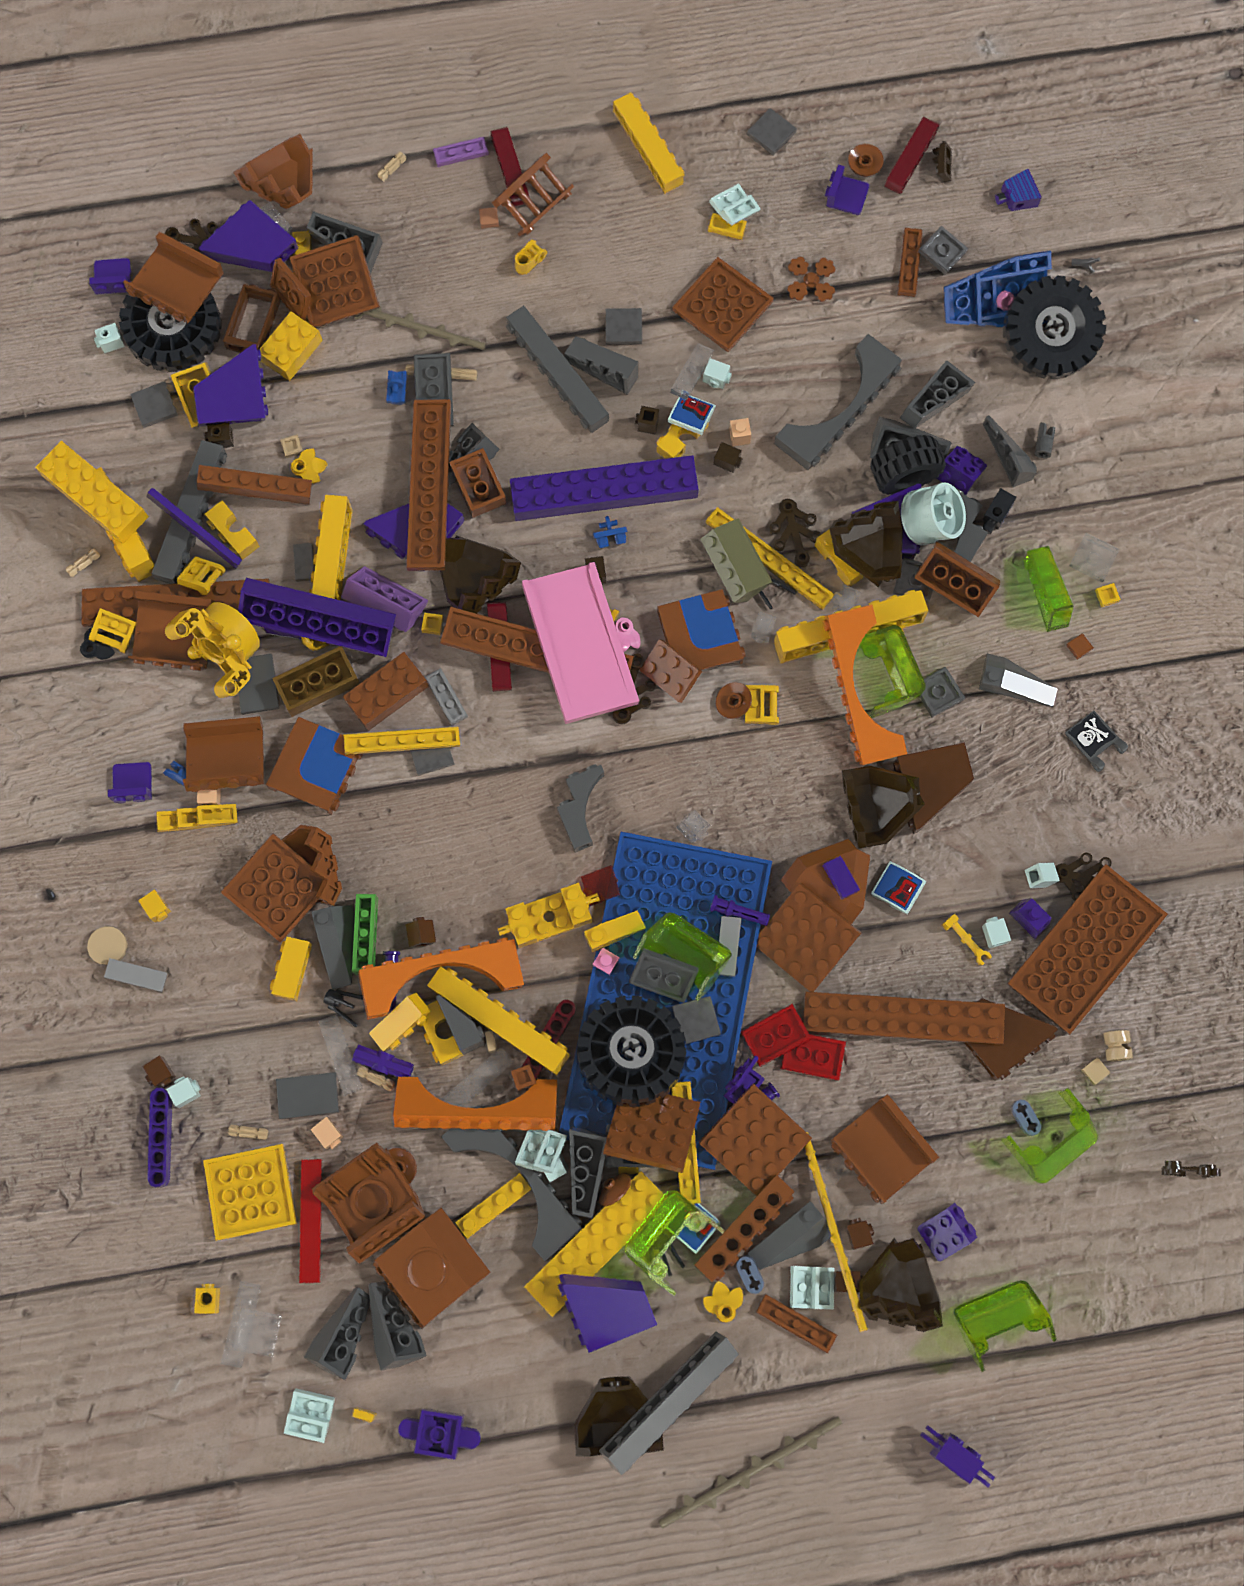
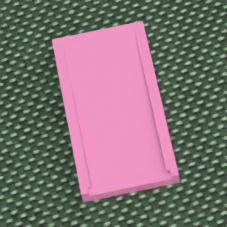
M595 562L532 580H523V591L565 724L639 704V698Z

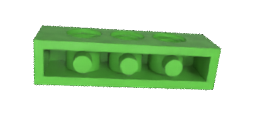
M356 894L352 972L355 975H358L359 970L365 965L373 964L375 967L378 897L376 894Z

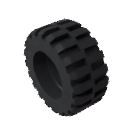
M916 435L915 437L899 440L879 451L871 460L870 468L879 491L886 495H893L916 484H921V487L929 484L933 479L938 478L939 474L943 473L946 462L936 438L931 435Z

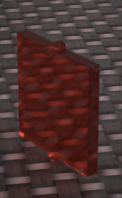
M612 865L581 876L584 887L583 893H585L586 897L597 893L600 900L589 904V906L620 895L617 885L618 879L615 877Z

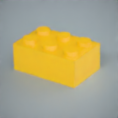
M290 312L260 348L261 362L290 381L323 341L320 331L293 312Z

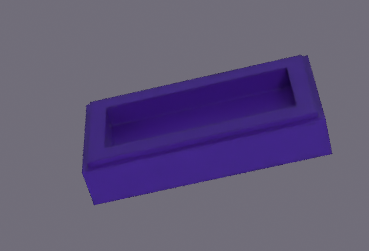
M841 856L823 864V868L841 900L859 892L860 889Z

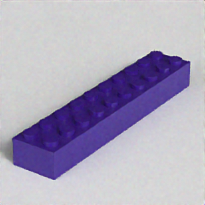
M694 455L510 478L515 521L698 498L699 493Z

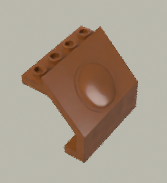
M377 1142L312 1188L313 1194L329 1208L350 1242V1245L346 1247L347 1253L359 1264L425 1217L420 1200L387 1148L384 1150Z
M442 1208L420 1222L375 1259L373 1263L377 1273L384 1278L389 1289L396 1294L401 1305L408 1310L413 1321L421 1329L491 1273Z

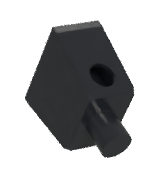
M1002 488L999 489L983 518L985 523L982 527L988 534H991L994 528H1000L1017 498Z

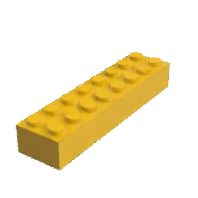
M910 590L902 596L892 595L881 602L879 600L870 602L868 605H873L877 623L866 633L862 640L885 634L900 626L903 629L923 623L928 613V608L922 591ZM861 605L854 606L851 609L859 608ZM819 616L814 621L808 623L807 621L799 622L796 626L790 628L789 626H784L776 631L774 646L780 664L830 650L827 639H830L829 633L825 631L823 625L825 616Z
M642 1171L639 1172L631 1180V1185L626 1194L616 1203L605 1206L524 1287L553 1317L565 1305L564 1301L568 1300L566 1295L562 1296L558 1287V1284L561 1283L559 1275L570 1274L593 1277L669 1202V1199Z

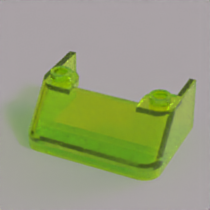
M892 625L866 634L858 649L862 648L864 655L869 659L882 658L895 689L886 694L883 704L873 708L870 717L875 718L897 710L921 696L925 691L926 684L905 634L899 626Z
M666 913L644 933L633 958L636 960L640 956L642 949L645 948L661 955L665 953L675 960L698 967L699 971L694 984L700 989L695 1000L699 1001L717 980L729 962L732 953L727 947L677 914Z
M1069 1088L1061 1090L1059 1095L1072 1109L1069 1121L1076 1130L1047 1154L1035 1145L1029 1146L1022 1151L1010 1135L1001 1139L1036 1183L1043 1184L1050 1181L1094 1145L1098 1139L1097 1131L1089 1113Z
M670 1190L664 1194L625 1244L624 1251L628 1258L644 1273L675 1296L677 1292L664 1279L668 1268L665 1262L660 1259L685 1226L691 1231H700L709 1223L722 1234L725 1230L716 1220L676 1190Z
M1026 1281L1013 1282L963 1303L954 1310L956 1322L967 1348L981 1372L985 1371L981 1355L985 1354L989 1349L987 1339L1023 1325L1030 1332L1045 1329L1053 1342L1057 1340L1050 1314Z

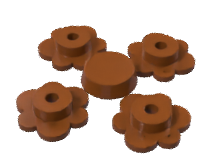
M803 257L791 259L788 270L793 272L795 276L799 274L805 276L803 278L804 283L795 281L793 285L788 286L787 291L790 293V298L801 301L808 294L807 287H816L814 295L818 297L819 301L831 300L835 293V288L827 282L824 284L819 283V276L829 277L830 274L835 273L834 262L821 258L815 264L816 273H807L809 264L805 262Z

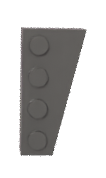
M575 336L564 353L566 360L572 366L626 395L629 394L638 379V361L596 345L584 338Z
M570 1127L572 1214L593 1218L606 1157L603 1151L608 1134L576 1127Z

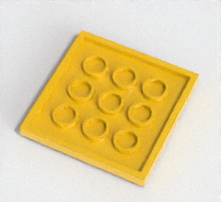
M284 1144L203 1160L216 1241L297 1224Z

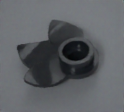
M92 626L84 634V642L80 646L81 654L85 658L96 657L100 660L111 658L115 651L109 645L96 640L95 642L89 640ZM110 632L99 633L112 639H114L115 636L113 633ZM89 647H93L91 652H87Z

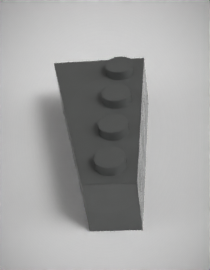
M313 211L307 225L309 234L324 245L358 235L371 275L383 244L380 234Z
M946 360L907 406L900 419L915 429L968 394L976 382Z

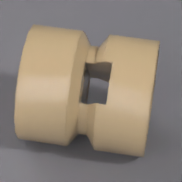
M1121 1030L1103 1033L1104 1042L1108 1046L1105 1050L1107 1061L1133 1059L1132 1048L1128 1046L1131 1042L1130 1031Z

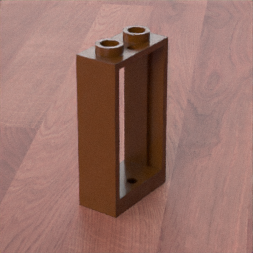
M243 284L223 340L227 350L241 353L253 344H256L257 350L263 346L269 337L281 302L278 292L273 289H262L254 284ZM249 298L271 303L257 343L236 338Z

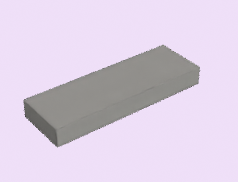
M441 668L425 676L432 693L451 726L468 718Z
M721 917L715 975L735 977L741 918Z
M109 958L104 978L163 992L168 973Z

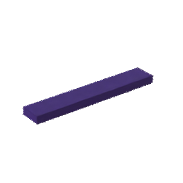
M154 488L148 491L146 496L231 566L236 569L240 565L241 558Z

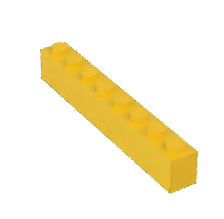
M440 966L427 985L432 991L555 1075L560 1072L570 1057L568 1052H566L568 1049L560 1042H557V1044L550 1041L552 1037L544 1031L538 1033L534 1030L535 1025L527 1020L525 1022L519 1020L520 1015L511 1009L507 1012L503 1009L504 1005L496 999L493 1001L488 999V994L480 988L476 991L472 988L473 984L464 977L460 980L456 977L457 973L449 967L445 970Z

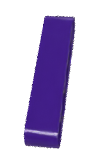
M156 1088L151 1092L149 1112L147 1179L151 1186L163 1188L170 1182L172 1099L167 1090L163 1088ZM164 1092L165 1100L159 1103L157 1097L160 1093ZM163 1112L165 1118L161 1123H158L157 1115ZM162 1132L164 1140L158 1143L156 1136ZM158 1153H162L164 1157L161 1163H157L155 1160ZM158 1173H161L163 1175V1180L161 1183L157 1184L155 1182V1176Z

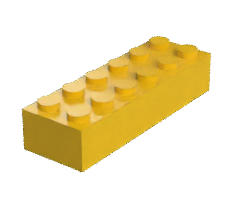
M62 440L35 467L43 478L122 544L148 518V515L141 506Z
M102 467L96 469L110 481ZM106 530L109 539L114 544L115 551L122 559V564L131 578L135 577L140 582L152 576L155 564L137 530L123 544Z
M325 495V500L321 502L322 519L319 518L318 522L320 536L316 537L318 551L317 554H314L313 563L316 566L315 571L311 573L313 588L309 590V593L341 601L353 510L348 496Z

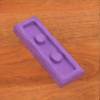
M484 137L433 149L437 167L489 155Z

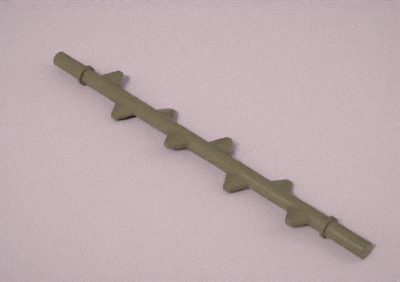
M380 306V308L355 315L357 320L364 315L385 320L386 327L388 328L398 324L418 331L420 339H423L427 334L448 339L451 347L458 343L485 350L486 343L445 331L443 324L433 328L414 322L412 313H409L404 318L382 312Z
M839 1416L822 1426L819 1425L817 1429L798 1440L786 1436L785 1447L764 1460L753 1455L752 1467L730 1480L719 1475L717 1477V1487L699 1498L694 1499L689 1495H685L682 1508H677L675 1512L658 1521L661 1528L667 1527L678 1519H683L682 1517L704 1504L715 1509L719 1495L738 1484L745 1489H749L750 1477L772 1464L783 1469L784 1457L807 1445L814 1450L817 1449V1438L822 1435L825 1436V1433L842 1424Z

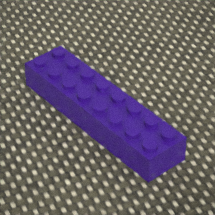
M251 578L245 579L241 589L238 611L252 625L387 657L396 618L394 613Z

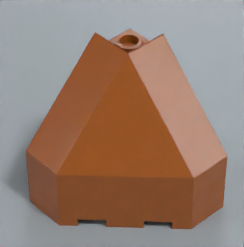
M298 134L250 160L233 173L243 189L256 192L259 197L270 202L279 203L280 207L288 209L299 204L312 194L313 147L308 149L301 134Z
M300 825L285 836L282 841L312 865L310 871L324 879L315 896L319 898L316 903L334 906L342 890L341 881H338L336 872L338 870L336 856L332 853V837L318 827Z
M849 839L798 857L781 881L791 893L799 883H802L852 924L864 909L870 855L858 850ZM839 856L842 857L860 889L859 892L842 900L823 868V864Z

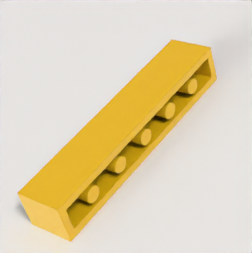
M630 92L614 100L613 112L663 192L667 193L683 185L685 174L682 167H678L674 154L668 151L665 140L660 138L657 127L651 124L650 117L641 108V102L638 97L635 98L633 93Z

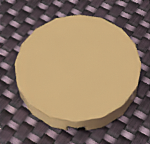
M104 926L91 934L87 949L89 956L95 962L101 965H108L109 958L118 961L124 958L128 943L126 936L120 930Z

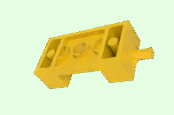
M576 883L562 888L559 893L524 905V902L505 908L508 916V925L497 929L500 936L511 932L516 938L518 947L522 948L592 923L589 904L600 900L597 893L586 897L581 890L580 884ZM552 912L555 915L554 920L551 922L545 921V913Z

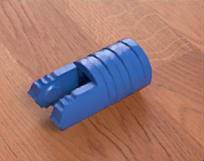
M173 761L170 765L178 773L166 769L163 774L184 786L183 779H186V767Z

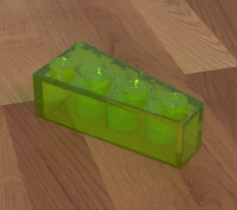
M1049 546L1028 550L1026 558L1023 560L1024 567L1028 570L1030 582L1033 586L1047 632L1069 627L1074 606Z

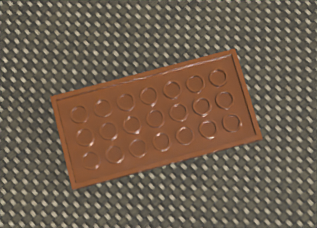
M1105 864L1007 985L1070 1035L1168 914Z

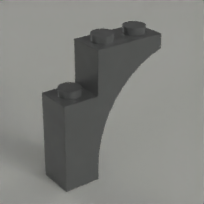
M957 489L965 506L966 522L963 532L958 536L954 552L971 562L988 534L982 526L973 524L983 505L977 499L969 498L961 490Z
M591 765L582 773L574 772L570 774L569 778L566 779V784L573 801L565 800L557 807L558 814L575 853L593 846L586 825L585 813L591 791L599 780L604 777L602 765Z

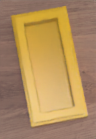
M712 213L708 232L742 240L747 221L741 220L734 225H730L719 214Z

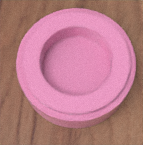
M1002 291L996 300L997 307L1002 310H1009L1008 307L1013 301L1014 295L1011 292Z

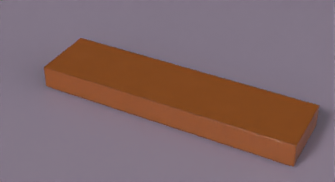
M904 228L898 295L916 297L920 253L918 251L921 248L923 229Z
M767 1294L764 1295L756 1310V1313L826 1353H829L837 1337L835 1333Z

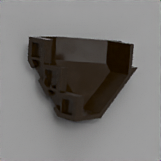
M898 501L873 505L874 509L869 511L863 509L851 514L850 519L843 521L840 518L835 520L829 528L835 555L878 588L883 580L884 582H890L901 578L903 524Z
M457 535L455 538L446 537L445 570H440L447 602L454 608L477 614L482 610L481 606L487 601L495 599L502 593V589L507 584H512L517 580L521 562L507 551Z
M874 766L842 770L844 794L847 795L848 813L854 826L853 836L858 849L887 844L925 805L920 795L918 777Z
M894 1237L859 1282L860 1308L869 1320L877 1321L878 1318L888 1320V1324L900 1327L910 1325L916 1327V1330L921 1332L943 1327L941 1301L922 1244H917L914 1238L897 1242Z
M630 1376L600 1378L574 1423L576 1456L592 1457L602 1455L599 1450L648 1401ZM663 1433L647 1449L646 1453L664 1450Z

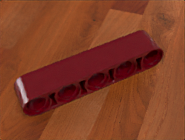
M926 117L922 118L889 174L884 185L885 188L901 195L934 139L940 124Z
M503 127L490 131L504 181L508 188L523 173L508 127ZM526 183L522 185L523 191L530 198ZM513 193L510 196L514 207L525 205L518 195Z
M506 602L487 603L488 617L508 622ZM490 657L493 692L511 691L510 662Z
M563 1000L558 1004L543 1029L545 1033L552 1037L551 1041L555 1044L560 1041L575 1015V1005L570 1000ZM570 1005L572 1007L571 1013L563 1014L561 1012L562 1007ZM554 1022H560L562 1028L560 1031L555 1032L551 1029V1025ZM527 1056L522 1067L530 1064L536 1081L544 1066L541 1064L538 1066L532 1065V1058Z

